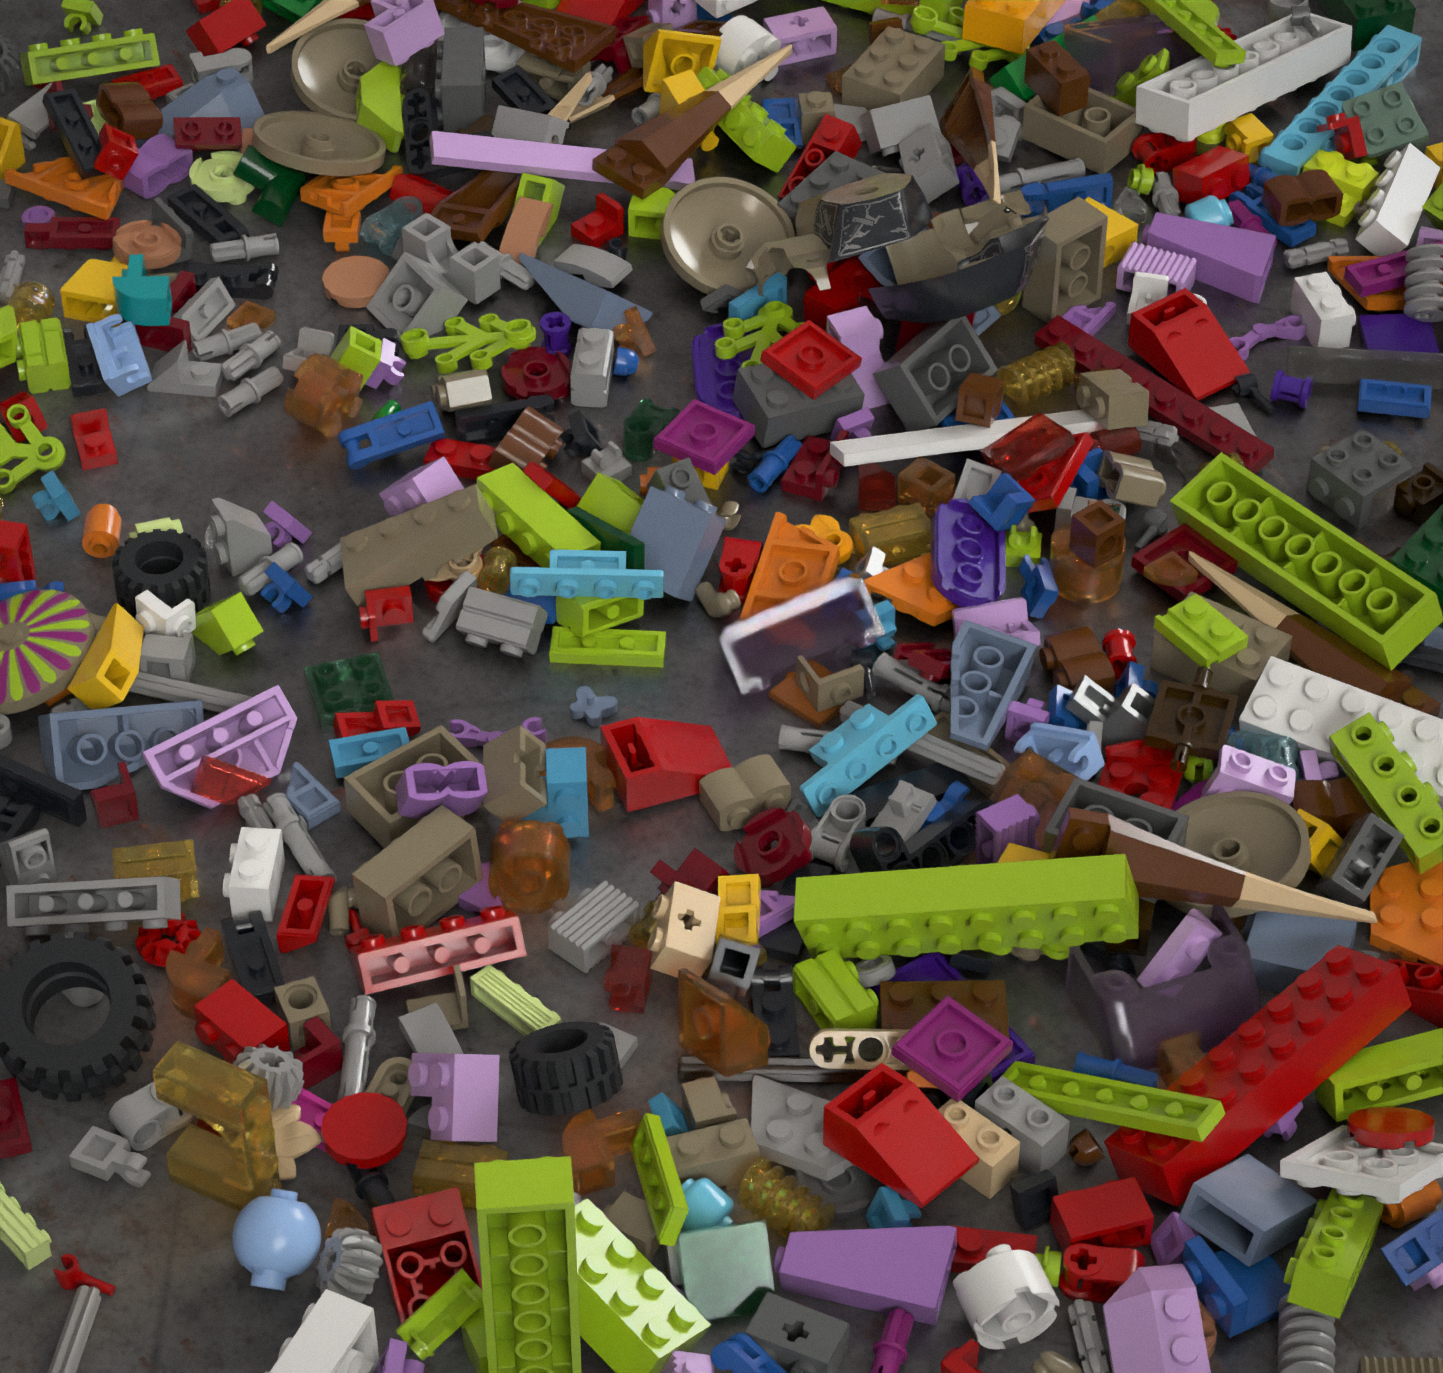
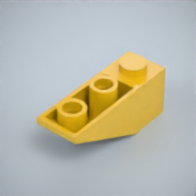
M118 603L113 604L67 688L91 710L106 709L123 702L139 673L144 626Z

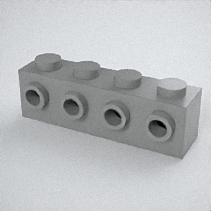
M160 876L6 886L7 927L25 929V936L50 935V927H64V933L67 931L73 933L75 931L89 932V925L103 924V931L128 930V923L142 922L143 929L168 928V920H181L180 879Z

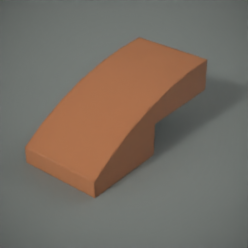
M520 196L507 224L499 252L504 255L507 253L511 254L514 261L522 266L524 265L518 259L521 253L535 258L540 237L545 238L553 204Z

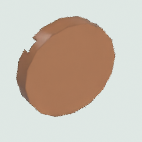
M149 220L133 221L121 226L116 231V236H113V253L116 259L125 265H128L130 254H144L145 269L164 268L174 263L180 257L182 238L178 231L168 224L161 223L160 227L152 225V221Z
M355 255L344 257L331 263L324 270L322 277L325 296L330 301L331 298L337 300V304L340 306L363 308L371 301L390 271L383 262L369 256Z

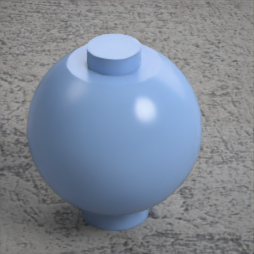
M272 1189L270 1197L259 1196L253 1199L237 1216L232 1231V1245L235 1256L241 1266H244L252 1273L250 1286L285 1291L287 1279L295 1275H301L317 1257L321 1244L319 1221L313 1210L306 1203L297 1201L298 1193Z

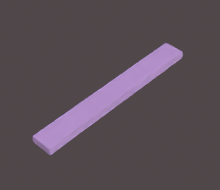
M432 131L429 138L431 164L520 174L524 172L539 176L614 183L592 170L593 158L607 149ZM687 158L662 188L681 190L686 185L694 182L693 160Z

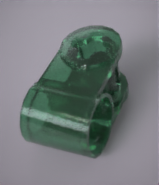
M643 398L637 408L623 421V455L635 462H644L651 459L658 451L654 449V438L680 413L679 409L674 407L666 409L655 405L652 399Z

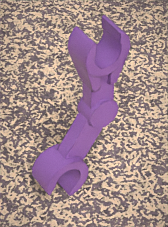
M1290 315L1276 321L1274 324L1265 325L1257 323L1243 337H1232L1229 340L1235 349L1238 350L1242 360L1245 361L1248 358L1249 349L1259 341H1264L1271 337L1289 340L1304 338L1306 325H1301L1302 316Z
M531 717L523 722L522 726L543 743L547 741L546 728L542 729L541 718ZM460 719L450 721V733L465 748L483 747L484 744L507 732L493 731L490 733L480 731L479 728Z

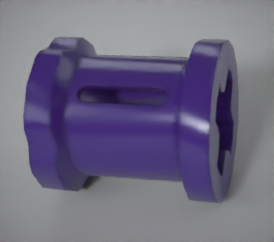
M967 163L959 166L956 169L959 184L955 187L962 191L961 198L964 204L971 206L987 201L989 195L970 165Z
M551 312L542 316L540 319V329L544 333V339L541 342V347H546V353L556 355L557 350L568 356L572 351L570 339H568L571 319L566 314L560 312Z
M1277 370L1272 384L1270 400L1274 402L1278 399L1298 403L1300 408L1306 409L1312 391L1313 378L1307 376L1306 379H1300L1284 375V371Z

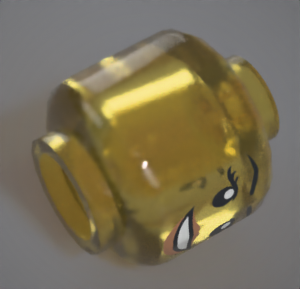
M27 281L20 283L13 289L7 305L14 308L18 329L21 322L36 320L40 323L42 319L51 318L56 302L51 290L37 282Z

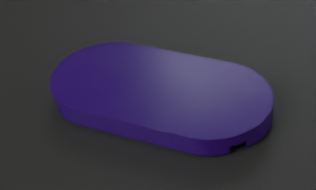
M723 323L713 324L704 328V333L699 336L697 334L692 340L695 400L745 421L732 398L737 371L741 368L744 361L750 360L755 346L737 353L736 356L730 359L718 358L715 351V342L719 338L724 337ZM746 332L744 333L743 337L750 335L751 333Z
M957 498L949 500L948 504H940L931 521V578L933 584L945 598L961 607L999 601L1006 588L1005 530L996 531L968 503V499Z

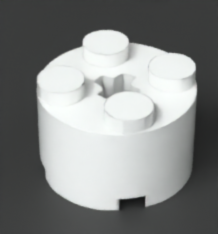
M744 15L736 16L726 22L719 30L723 34L721 35L722 40L714 71L717 72L721 68L732 76L780 50L781 41L754 20ZM778 66L762 80L770 81L778 72Z
M1007 1244L995 1246L988 1251L986 1259L976 1264L969 1271L959 1274L953 1281L957 1299L978 1342L985 1348L1005 1349L1002 1341L1017 1337L1020 1344L1028 1342L1043 1333L1057 1317L1054 1308L1055 1305L1059 1306V1300L1037 1257L1029 1251L1012 1250Z

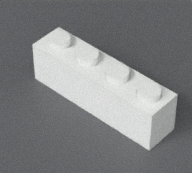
M1411 143L1402 151L1395 150L1388 156L1384 162L1386 170L1375 183L1378 188L1367 201V205L1370 207L1358 221L1361 227L1355 240L1375 256H1387L1398 253L1408 246L1422 213V206L1427 201L1440 170L1437 164Z

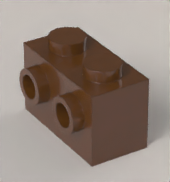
M1055 40L1026 49L1024 82L1058 116L1087 107L1088 91L1091 84L1090 74L1068 51Z

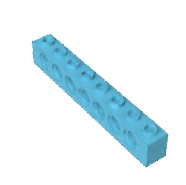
M1387 25L1378 35L1375 34L1371 38L1370 43L1363 50L1357 52L1354 60L1348 66H1343L1339 75L1332 82L1329 81L1316 98L1313 97L1310 100L1307 108L1301 114H1296L1292 123L1285 130H1281L1269 146H1265L1262 149L1258 158V164L1261 167H1269L1278 176L1292 175L1296 177L1303 173V166L1319 149L1326 152L1335 151L1334 129L1317 133L1316 126L1325 124L1326 116L1342 113L1341 108L1344 101L1401 82L1418 65L1422 37Z

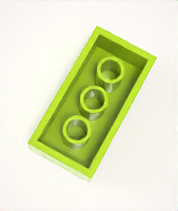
M588 1198L575 1205L580 1336L615 1373H661L673 1352H692L711 1324Z

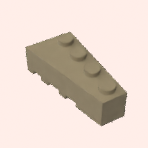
M474 484L454 491L449 495L422 504L394 517H389L384 521L340 538L345 590L358 609L359 607L366 606V590L408 586L421 577L427 581L438 575L437 572L446 562L452 560L457 563L498 539L495 514L478 486Z

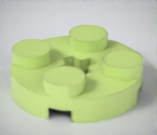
M239 152L211 153V159L202 162V158H199L191 165L189 170L190 184H196L216 202H228L232 205L242 204L247 200V194L251 193L255 188L233 175L243 155Z

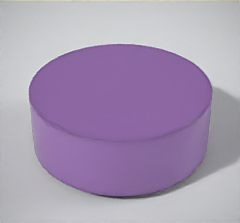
M42 205L28 208L21 216L23 230L25 229V223L51 222L52 217H56L54 210Z

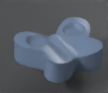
M581 686L576 690V702L570 705L571 718L580 719L586 717L589 725L597 727L602 723L601 719L612 716L617 712V699L613 696L597 697L591 688Z

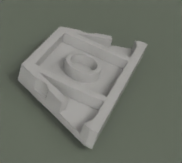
M755 1074L752 1081L751 1130L760 1150L759 1157L797 1171L800 1170L803 1173L825 1181L841 1175L848 1167L854 1166V1164L823 1145L824 1106L830 1102L829 1100Z

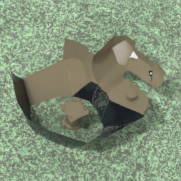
M881 173L799 202L796 215L797 237L765 242L745 268L748 285L757 284L758 295L764 297L762 287L767 279L777 271L803 268L815 278L820 291L830 289L831 286L826 268L828 263L908 240L916 236L929 224L933 216L923 191L913 175Z
M1021 190L1010 192L1001 196V204L999 205L991 200H987L962 209L957 208L942 213L930 220L933 229L919 232L908 240L886 246L898 285L868 289L878 309L885 319L930 323L961 318L1014 297L1027 286L1039 258L1046 224L1049 220L1045 202L1041 215L1021 220V215L1031 213L1030 206L1024 200Z

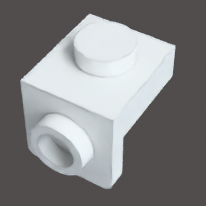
M1144 272L1134 273L1126 324L1130 325L1131 313L1167 297L1168 276Z
M148 590L135 597L136 620L144 626L146 634L183 638L185 632L191 633L195 630V604L190 599H186L174 608H170Z

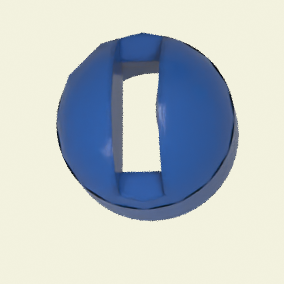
M617 347L613 374L620 376L634 374L638 369V355L628 348Z

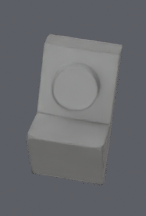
M184 340L155 363L151 373L153 381L147 384V391L217 397L224 378V373L221 370L222 364L189 361L187 342Z

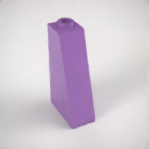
M1156 212L1151 225L1146 224L1144 227L1141 243L1151 247L1155 246L1157 250L1161 248L1164 252L1168 250L1170 253L1175 252L1177 255H1188L1190 259L1194 257L1197 260L1195 280L1259 304L1273 263L1276 235Z
M952 1226L790 1232L786 1247L779 1246L777 1250L774 1272L779 1273L781 1290L887 1315L891 1311L901 1308L905 1312L912 1314L914 1321L936 1326L957 1248V1228Z

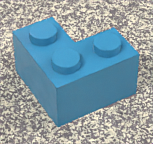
M586 747L546 749V776L541 777L546 780L547 805L508 825L509 840L589 837Z

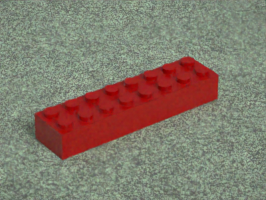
M1337 945L1329 950L1323 958L1305 973L1299 975L1292 984L1279 995L1272 998L1267 1005L1248 1021L1242 1023L1235 1032L1218 1046L1211 1049L1204 1058L1165 1089L1221 1101L1225 1115L1204 1141L1198 1142L1120 1126L1117 1131L1104 1141L1118 1179L1123 1180L1135 1177L1141 1191L1176 1207L1181 1205L1187 1199L1194 1182L1231 1162L1412 1006L1399 966L1341 945Z

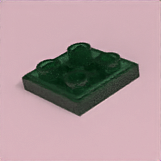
M379 652L359 654L352 658L332 662L326 661L318 665L304 667L305 679L321 729L333 727L335 713L373 712L375 701H395Z
M764 1219L680 1231L677 1245L684 1298L694 1305L706 1320L756 1313L766 1293L775 1294L767 1226Z

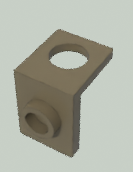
M800 655L796 657V684L818 713L863 696L864 668L861 664L819 678L806 659ZM805 674L807 675V677H808V679H809L810 687H809L808 684H807V681H806V678H805Z
M453 965L455 992L406 1000L408 1013L437 1002L452 1030L469 1028L467 997L460 965Z

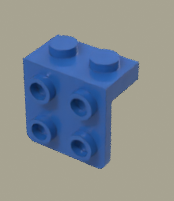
M1200 1235L1185 1241L1181 1264L1185 1266L1196 1286L1198 1298L1207 1307L1210 1315L1216 1320L1228 1338L1280 1315L1278 1312L1279 1300L1289 1293L1291 1285L1284 1283L1285 1273L1271 1255L1248 1267L1224 1249L1213 1253Z

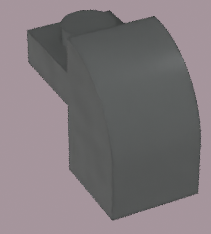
M1085 675L1076 684L1065 707L1085 723H1089V721L1103 722L1101 746L1106 747L1138 739L1142 740L1145 737L1156 699L1134 682L1115 698Z

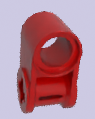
M1145 133L1136 138L1132 143L1131 152L1136 159L1141 160L1145 164V167L1153 168L1154 176H1157L1156 172L1163 171L1167 173L1173 171L1172 168L1195 158L1197 137L1192 141L1182 142L1176 140L1174 136L1165 133Z
M725 537L719 562V572L722 576L718 592L724 594L728 590H735L741 604L745 603L764 548L763 542Z
M1075 1243L1065 1250L1063 1256V1266L1065 1269L1059 1277V1289L1064 1296L1074 1301L1083 1299V1301L1106 1303L1139 1267H1146L1145 1256L1131 1248H1112L1087 1243ZM1081 1255H1084L1083 1265H1079ZM1079 1279H1083L1081 1289H1077Z

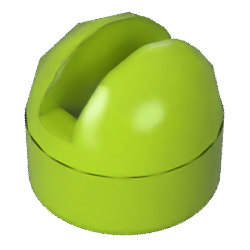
M1189 756L1187 769L1183 772L1185 779L1191 783L1209 779L1214 770L1213 760ZM1202 765V768L1196 769L1195 766Z

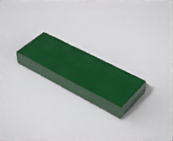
M579 507L567 509V512L601 542L600 551H626V569L645 570L644 542Z

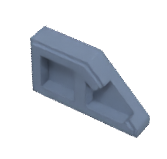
M293 763L291 779L285 795L295 813L304 818L307 823V829L310 830L341 812L340 801L300 763Z

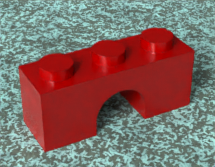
M861 254L852 256L840 267L829 273L830 289L820 291L818 284H816L804 293V321L810 320L826 331L828 315L858 308L859 297L873 300L868 290L869 288L885 286L880 284L858 259Z

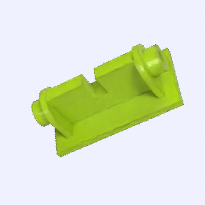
M461 1268L395 1331L408 1343L414 1353L424 1361L429 1355L433 1357L435 1355L434 1351L479 1308L481 1310L484 1309L483 1292Z

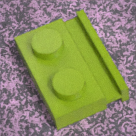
M1197 593L1169 608L1166 615L1161 616L1159 614L1155 616L1154 628L1200 667L1204 666L1205 671L1207 667L1210 668V664L1213 662L1220 663L1245 649L1248 644L1249 636Z

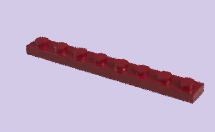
M1057 315L1034 334L1035 345L1080 373L1121 369L1132 378L1131 383L1138 382L1149 391V416L1162 424L1175 426L1178 429V434L1215 457L1222 452L1254 474L1274 458V448L1061 316Z

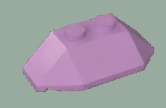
M276 685L144 751L142 756L161 789L206 808L213 809L280 774L297 717L279 685Z
M1183 1264L1139 1267L1102 1308L1112 1373H1211L1196 1286Z

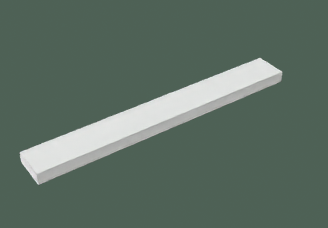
M1074 410L996 420L990 428L975 424H965L830 442V454L846 467L1029 443L1089 432L1090 435L1106 433L1110 430L1104 428L1084 410Z

